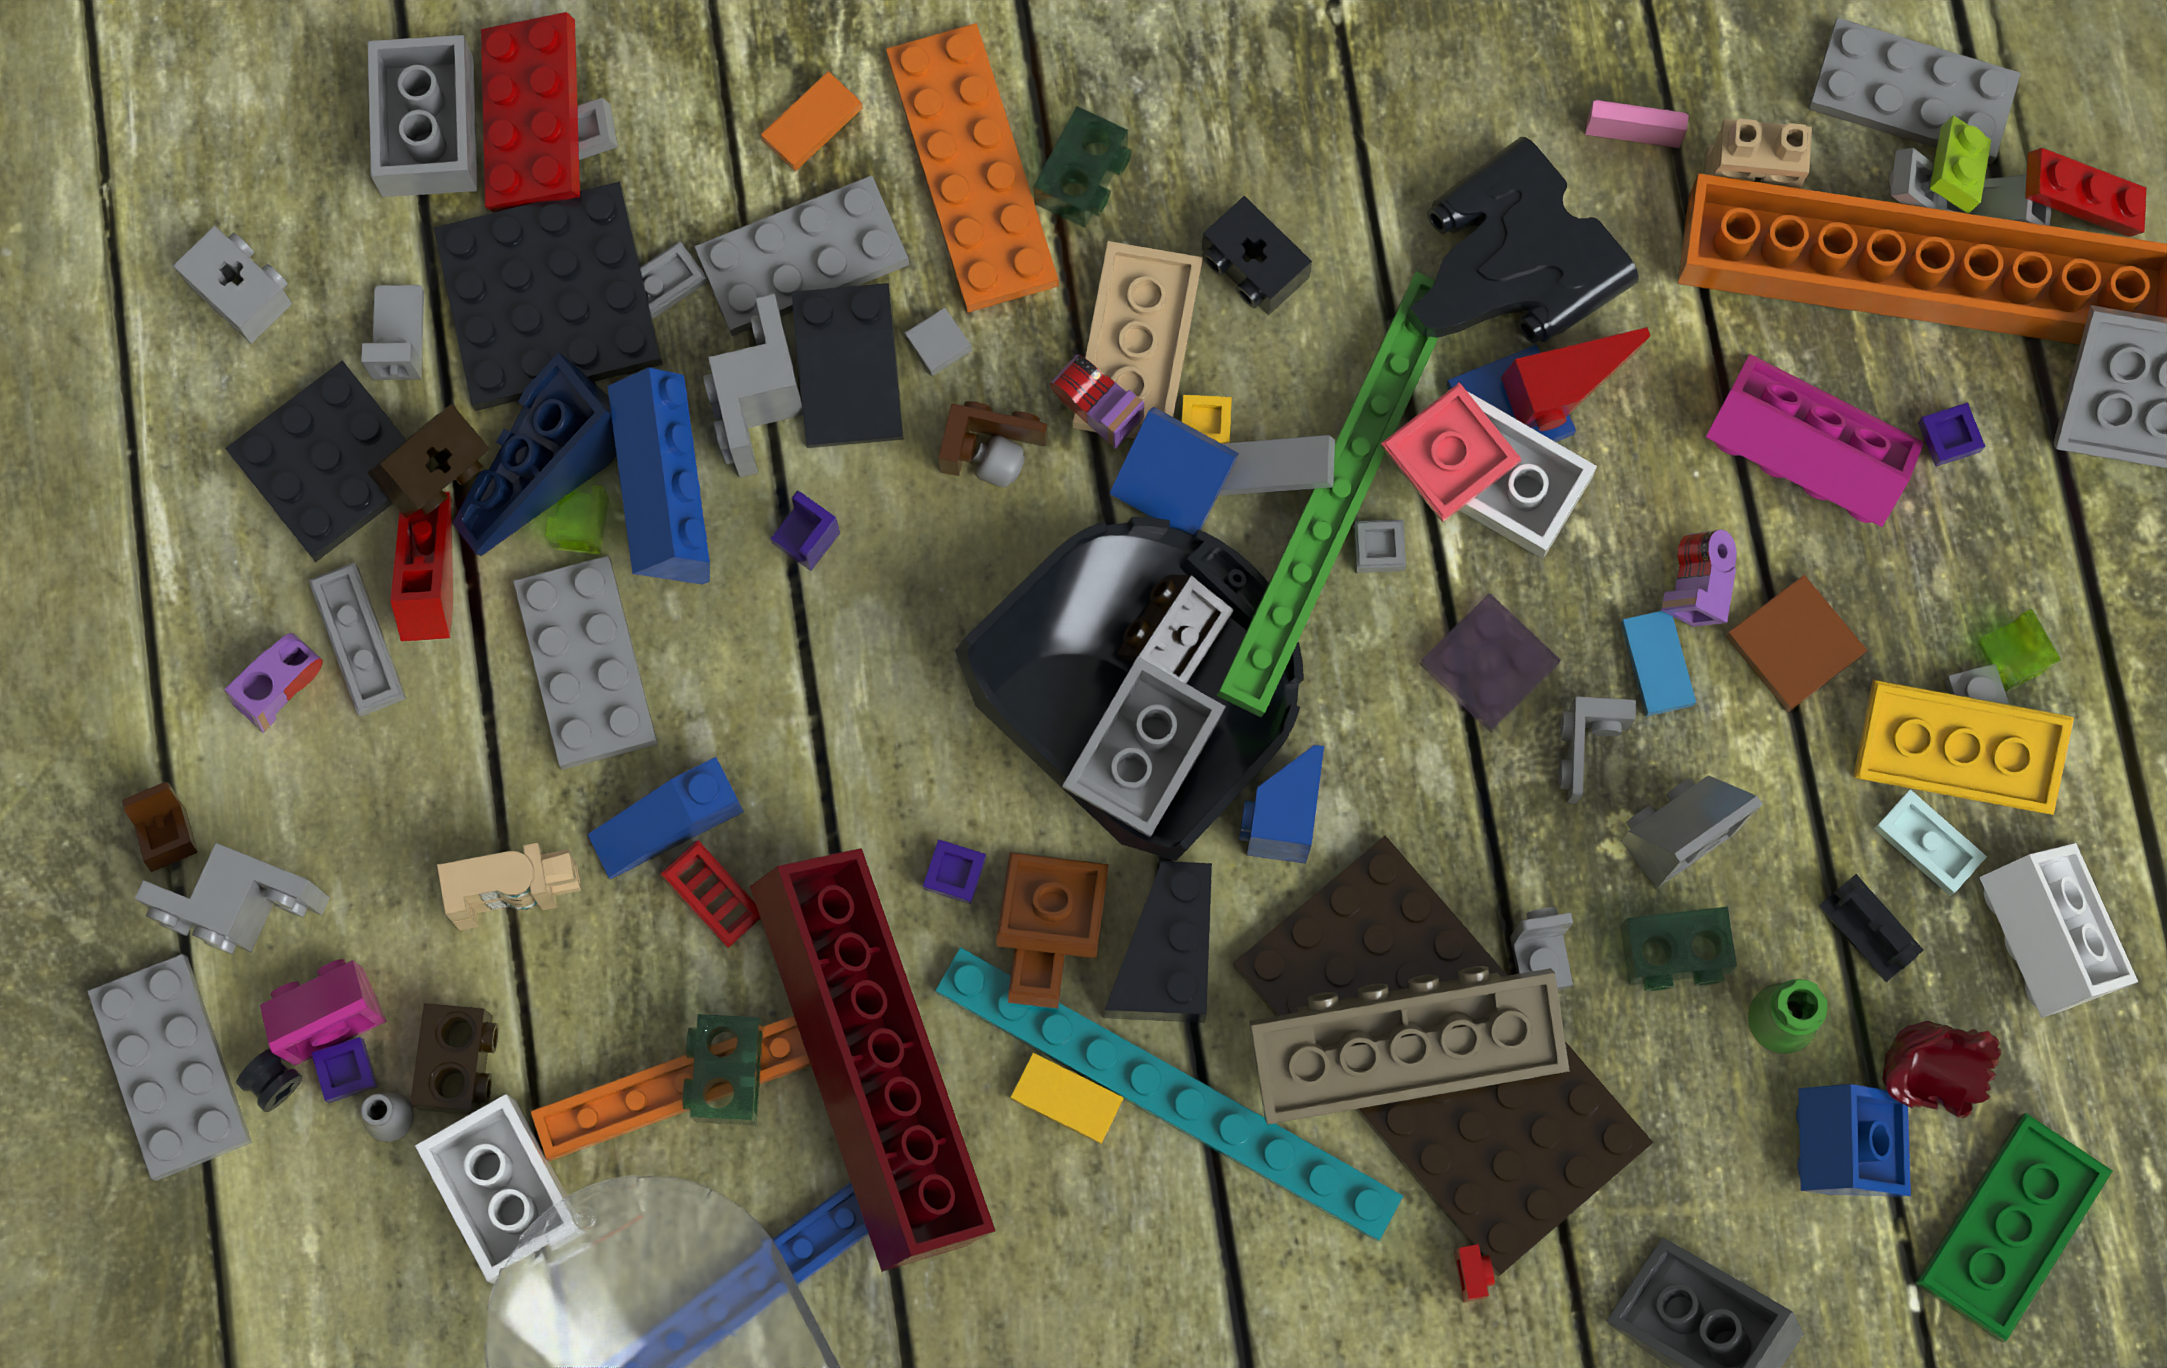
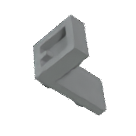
M379 285L374 289L373 343H362L361 362L373 380L422 379L424 290L420 285Z
M1576 696L1569 711H1562L1560 739L1561 741H1568V760L1561 759L1559 789L1567 790V803L1577 804L1583 795L1585 728H1592V734L1598 736L1621 735L1622 730H1629L1635 721L1636 700Z
M1556 907L1542 908L1526 913L1527 919L1521 921L1510 936L1517 974L1551 968L1555 972L1557 990L1571 988L1573 982L1564 941V934L1573 924L1571 913L1558 915Z

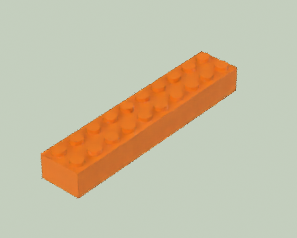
M1698 173L1688 198L1677 284L2080 345L2091 305L2167 318V243Z

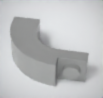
M1914 148L1896 150L1894 169L1889 177L1891 196L1899 201L1900 204L1966 213L1929 189L1934 167L1933 162ZM2026 174L2003 178H1985L1981 203L1967 214L2050 226L2051 208L2025 198Z

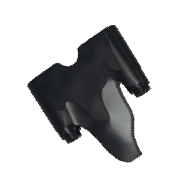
M1519 137L1434 200L1432 208L1427 211L1430 223L1441 234L1446 232L1456 233L1474 225L1478 226V228L1453 247L1443 258L1432 288L1423 298L1411 306L1407 319L1422 336L1439 338L1458 333L1480 322L1503 314L1523 313V317L1518 320V327L1523 336L1533 344L1538 341L1545 343L1637 284L1639 280L1638 271L1629 255L1597 218H1577L1567 212L1563 205V195L1567 189L1566 180L1530 139Z

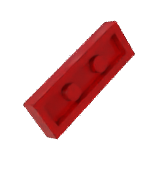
M2044 148L2027 153L2026 199L2128 237L2145 232L2147 187Z

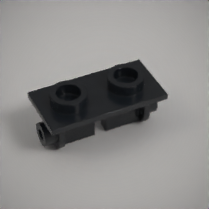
M1857 874L1819 905V908L1885 982H1888L1924 951Z

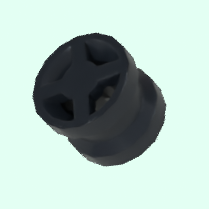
M269 1048L260 1053L243 1069L236 1080V1084L243 1091H252L257 1097V1105L264 1112H269L282 1104L296 1090L302 1081V1075L296 1069H287L281 1062V1058L273 1054Z

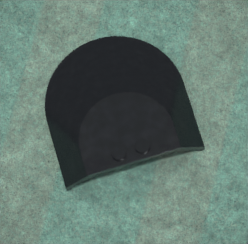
M1131 517L1127 523L1107 526L1105 522H1101L1083 529L1056 548L962 640L955 653L975 706L1121 845L1177 861L1275 756L1291 733L1300 710V706H1297L1298 687L1304 680L1300 644L1297 642L1262 717L1216 696L1269 584L1268 581L1236 550L1199 529L1192 535L1169 527L1170 520L1152 517ZM1170 574L1191 575L1234 611L1186 684L1226 707L1151 837H1148L1064 789L1062 786L1135 662L1126 661L1118 655V651L1124 643L1123 635L1126 629L1134 620L1142 616L1151 602L1149 599L1151 591L1160 580L1168 577Z

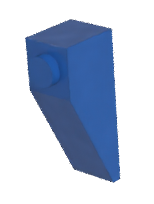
M714 757L669 780L587 835L611 880L728 821L744 811L717 757Z

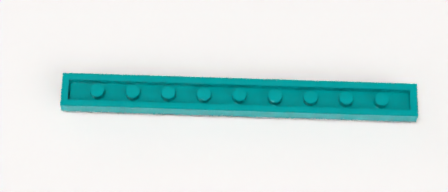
M960 947L936 988V994L1090 1081L1124 1097V1100L1376 1242L1380 1241L1404 1197L1403 1195L1277 1124L1267 1125L1265 1118L1061 1003H1059L1058 1009L1008 1003L1011 975Z

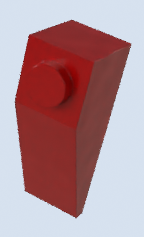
M1648 327L1515 359L1501 376V380L1516 420L1530 428L1537 426L1539 431L1551 430L1564 424L1567 421L1566 417L1623 366L1651 336Z
M445 492L448 498L426 516L420 509L407 518L399 511L390 602L401 642L448 639L451 637L453 561L450 492Z

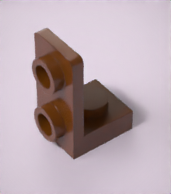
M967 401L964 403V406L951 403L938 457L940 472L960 476L963 461L971 463L977 434L970 433V431L991 436L1000 435L1010 440L1046 446L1048 437L1047 424L1040 422L1039 417L1027 412L1014 411L1010 416L992 412L993 409L990 406L979 402Z

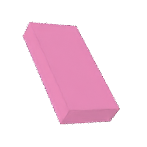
M1596 100L1593 101L1587 118L1585 135L1680 148L1687 131L1689 115L1683 112Z

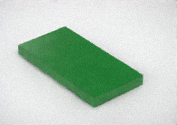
M2027 1113L2021 1114L1918 1276L1915 1284L1999 1341L2006 1342L2113 1170Z

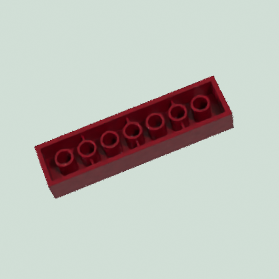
M862 848L776 866L752 884L750 889L881 1272L966 1247L995 1232V1227Z

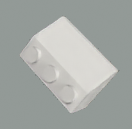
M2076 843L2029 854L1980 877L1985 889L1984 898L1986 904L1998 918L2005 934L2006 949L2009 955L2017 961L2026 982L2025 991L2027 997L2038 1009L2041 1018L2070 1009L2138 982Z

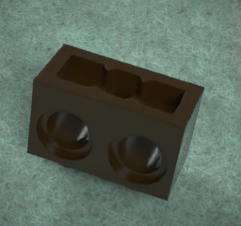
M424 1003L410 1105L422 1111L470 1115L481 1108V1103L488 1104L492 1088L491 1073H485L488 1053H495L499 1033L498 1023H492L493 1015L483 1008ZM459 1023H469L472 1028V1035L468 1043L461 1047H451L449 1043L451 1029ZM453 1073H462L465 1078L463 1091L454 1098H445L442 1093V1084L445 1078Z

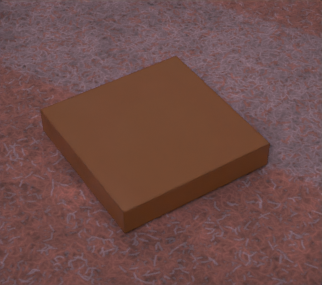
M1805 575L1726 635V638L1788 713L1868 651Z
M1009 852L996 946L1097 958L1109 864Z

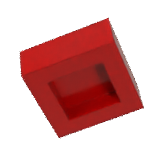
M1479 1244L1457 1248L1454 1251L1463 1303L1488 1297L1487 1287L1495 1285L1490 1256H1481Z

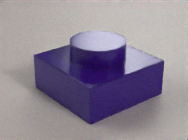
M1968 402L1924 416L1918 422L1935 467L1981 453L1985 448Z
M938 839L923 889L972 904L987 858L986 854Z
M358 1037L311 1053L326 1102L332 1103L378 1087L363 1038Z

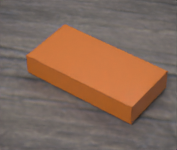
M828 71L761 134V139L796 172L863 109L862 102Z

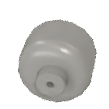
M1000 435L992 436L986 444L980 442L972 460L978 462L975 469L976 476L980 480L998 487H1007L1010 483H1014L1025 460L1022 447Z

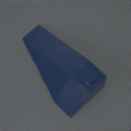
M557 353L525 388L518 401L523 407L510 431L503 428L496 443L501 445L499 452L489 470L481 471L478 474L452 522L474 553L479 556L487 553L606 468L617 456L609 396L560 353Z

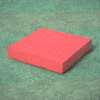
M1460 382L1381 443V447L1442 523L1521 462L1520 456Z

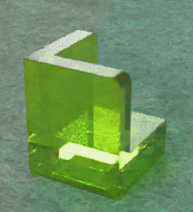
M593 485L591 494L571 492L558 501L556 518L548 517L545 537L552 549L601 554L609 497L603 486Z
M2032 609L2021 613L2012 623L1983 636L1978 641V645L1989 664L1996 663L2005 692L2048 672L2061 661Z

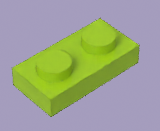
M1954 115L1950 117L1940 129L1929 189L1966 213H1970L1981 203L1991 139L1986 137L1977 127L1966 124Z

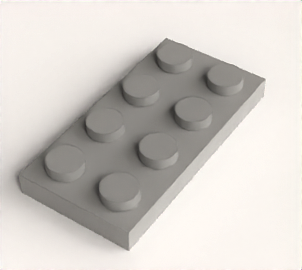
M1837 18L1830 35L1808 109L1935 148L1938 145L1941 126L1954 115L1966 124L1977 127L1986 137L1991 139L1988 164L1992 165L1998 154L2021 73Z
M872 175L694 246L731 336L752 329L750 317L759 315L755 298L775 294L780 316H784L793 312V291L859 286L909 265L908 256Z
M609 555L514 580L560 768L564 770L657 745L658 742Z
M178 955L87 991L152 1180L158 1181L252 1143L194 973L186 955Z

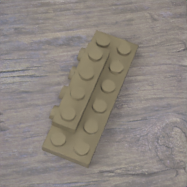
M1473 966L1458 971L1459 979L1439 982L1437 975H1421L1409 979V988L1389 991L1387 984H1370L1358 989L1359 997L1338 1000V994L1334 992L1319 993L1309 996L1307 998L1308 1006L1297 1007V1013L1249 1021L1264 1117L1267 1125L1569 1072L1555 972L1549 968L1501 977L1497 972L1489 974V968L1486 966Z

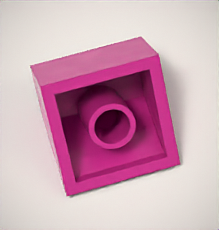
M340 959L328 963L318 969L317 974L319 977L302 985L295 981L280 986L271 992V1000L260 1004L267 1041L273 1054L296 1066L312 1058V1052L346 1042L387 1022L363 967L352 960L346 963L345 959Z

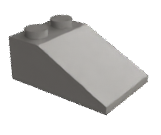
M1137 657L1062 787L1146 836L1151 837L1220 720L1226 706L1144 659Z
M1708 775L1696 784L1690 777L1666 794L1671 802L1655 812L1651 805L1630 818L1626 822L1630 830L1625 834L1621 842L1657 889L1735 835L1763 803L1756 795Z

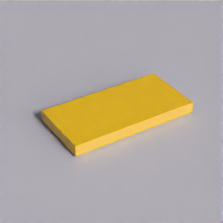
M1873 679L1853 777L2054 815L2074 717Z

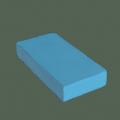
M1663 611L1623 619L1621 627L1645 716L1648 717L1694 706L1696 699L1673 616Z

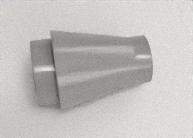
M385 1091L371 1095L363 1102L361 1108L363 1123L367 1132L379 1141L391 1142L400 1139L409 1131L413 1123L414 1113L412 1105H410L409 1100L404 1095L398 1092ZM382 1105L387 1106L386 1115L382 1119L377 1120L379 1117L378 1109Z

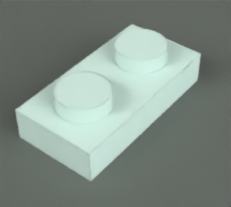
M1911 789L1874 828L1949 896L1953 895L1987 858L1984 853Z

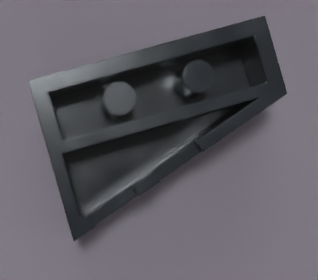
M1161 861L1106 1004L1104 1018L1205 1023L1207 1015L1212 863Z

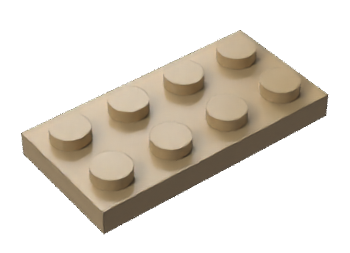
M1108 241L1085 358L1095 365L1105 377L1108 376L1126 392L1130 390L1144 401V418L1127 436V438L1135 439L1148 411L1152 407L1174 418L1203 257ZM1076 413L1074 414L1073 428L1096 432Z

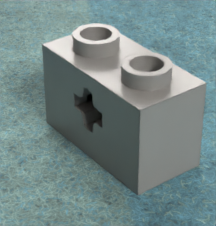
M214 226L173 267L188 286L252 344L292 305V302L283 290L288 283L268 263L261 269L253 262L250 257L254 254V251L236 233L233 232L227 237ZM235 277L242 281L238 286L231 282Z

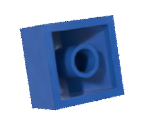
M1313 745L1258 786L1254 802L1245 801L1239 840L1249 841L1247 856L1306 864L1312 846L1324 746Z
M1854 1084L1798 1088L1799 1105L1796 1111V1119L1799 1125L1800 1156L1797 1169L1800 1176L1801 1191L1826 1195L1911 1196L1908 1106L1897 1102L1889 1096L1887 1090Z

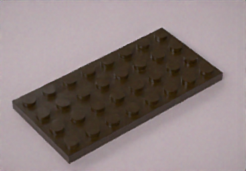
M1386 835L1233 962V967L1275 1016L1297 1013V1007L1308 1006L1307 998L1315 994L1334 992L1338 994V1000L1359 997L1358 989L1370 984H1387L1389 991L1409 988V979L1421 975H1437L1439 982L1459 979L1458 971L1473 966H1486L1489 968V974L1497 972L1501 977L1508 976ZM1566 1042L1569 1072L1356 1109L1471 1245L1479 1244L1481 1256H1490L1493 1271L1498 1276L1504 1273L1654 1143Z

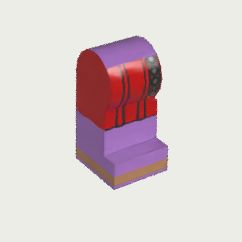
M1076 354L1050 383L1051 389L1058 398L1115 449L1144 418V401L1132 391L1128 390L1126 392L1108 376L1105 377L1095 365L1081 355Z
M1720 529L1685 535L1681 539L1677 554L1680 566L1675 591L1664 593L1661 611L1692 627L1727 623L1737 555L1735 541L1727 531Z
M289 633L279 639L270 649H266L224 690L231 704L264 733L277 719L275 715L298 691L306 687L315 678L322 667L323 660L294 633Z

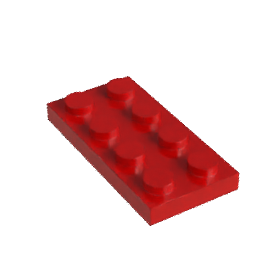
M567 12L481 29L485 207L494 213L535 202L579 198L580 172L575 19Z

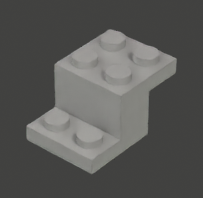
M775 294L755 298L759 315L751 316L750 319L758 346L708 357L712 374L703 376L715 419L723 418L722 420L714 421V426L725 463H735L740 478L758 474L748 428L803 415L802 402Z
M215 843L190 899L144 880L135 897V900L149 908L146 917L159 922V925L184 936H187L190 928L194 929L193 936L204 940V943L232 955L236 947L252 952L274 903H276V907L304 918L307 910L322 916L330 899L328 895L309 880L218 843Z

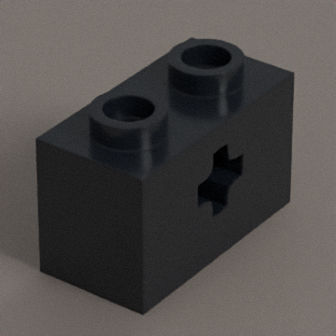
M1245 195L1203 233L1202 251L1204 253L1202 257L1206 264L1216 274L1221 276L1225 273L1237 284L1236 291L1243 301L1252 308L1259 306L1268 316L1310 278L1312 261ZM1245 254L1252 259L1248 263L1244 261ZM1259 255L1260 257H1262L1261 263L1253 258H1256Z

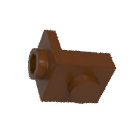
M163 782L122 800L123 809L134 825L143 861L151 872L198 853L187 811L169 783Z

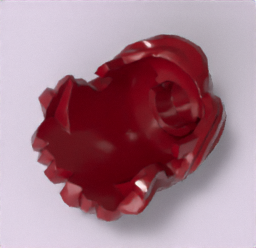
M1931 1021L1909 1025L1899 1031L1888 1052L1885 1054L1883 1083L1889 1096L1911 1109L1914 1107H1926L1938 1110V1105H1942L1946 1111L1957 1118H1966L1972 1114V1104L1982 1103L1990 1098L1986 1091L1991 1090L1989 1082L1995 1079L1996 1074L1992 1069H1995V1066L1998 1065L1999 1057L2002 1054L2001 1048L1998 1047L2000 1042L1989 1031L1978 1032L1976 1029H1972L1966 1032Z

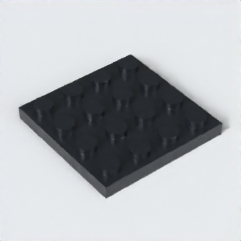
M620 181L580 191L579 198L535 202L434 227L471 405L475 411L518 401L529 383L557 353L566 357L593 382L643 370L648 367L663 365L624 190Z

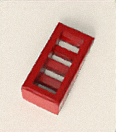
M699 840L694 841L658 874L727 948L761 919L756 903ZM699 860L705 867L684 884L678 877ZM713 874L718 882L697 899L692 892ZM727 889L732 894V897L711 914L705 907ZM738 904H741L746 911L728 928L724 929L719 922Z

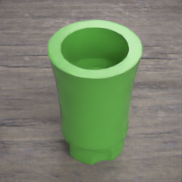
M1792 979L1782 984L1768 986L1761 990L1751 1002L1748 1012L1750 1030L1755 1039L1770 1051L1783 1054L1797 1052L1805 1048L1813 1040L1817 1029L1824 1022L1827 1014V999L1818 988V985L1809 980ZM1787 1004L1794 1005L1798 1009L1799 1018L1793 1016Z

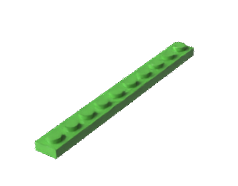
M1417 271L1411 278L1335 441L1333 487L1312 490L1216 695L1259 717L1263 716L1384 457L1385 450L1381 447V443L1395 433L1438 340L1435 337L1422 336L1407 319L1411 306L1423 298L1432 288L1435 281Z

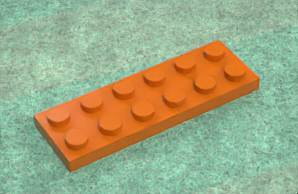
M977 23L886 48L887 58L967 313L1059 287L1056 269Z

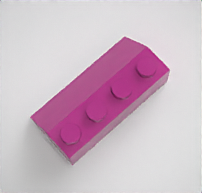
M1749 354L1706 435V438L1714 441L1716 446L1723 452L1734 456L1741 455L1757 463L1761 470L1768 475L1776 478L1784 477L1802 486L1803 490L1811 497L1818 500H1829L1845 508L1856 520L1864 523L1873 522L1880 527H1883L1907 486L1924 444L1923 441L1752 354Z

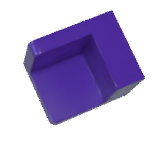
M797 490L791 498L794 509L770 539L773 545L812 571L839 536L840 530L837 518Z

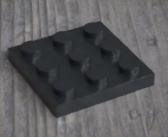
M342 360L225 449L313 560L317 562L393 504L367 472L406 441V438Z

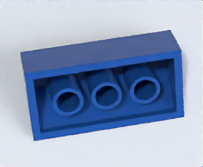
M648 367L608 385L632 574L703 585L710 582V560L684 375Z

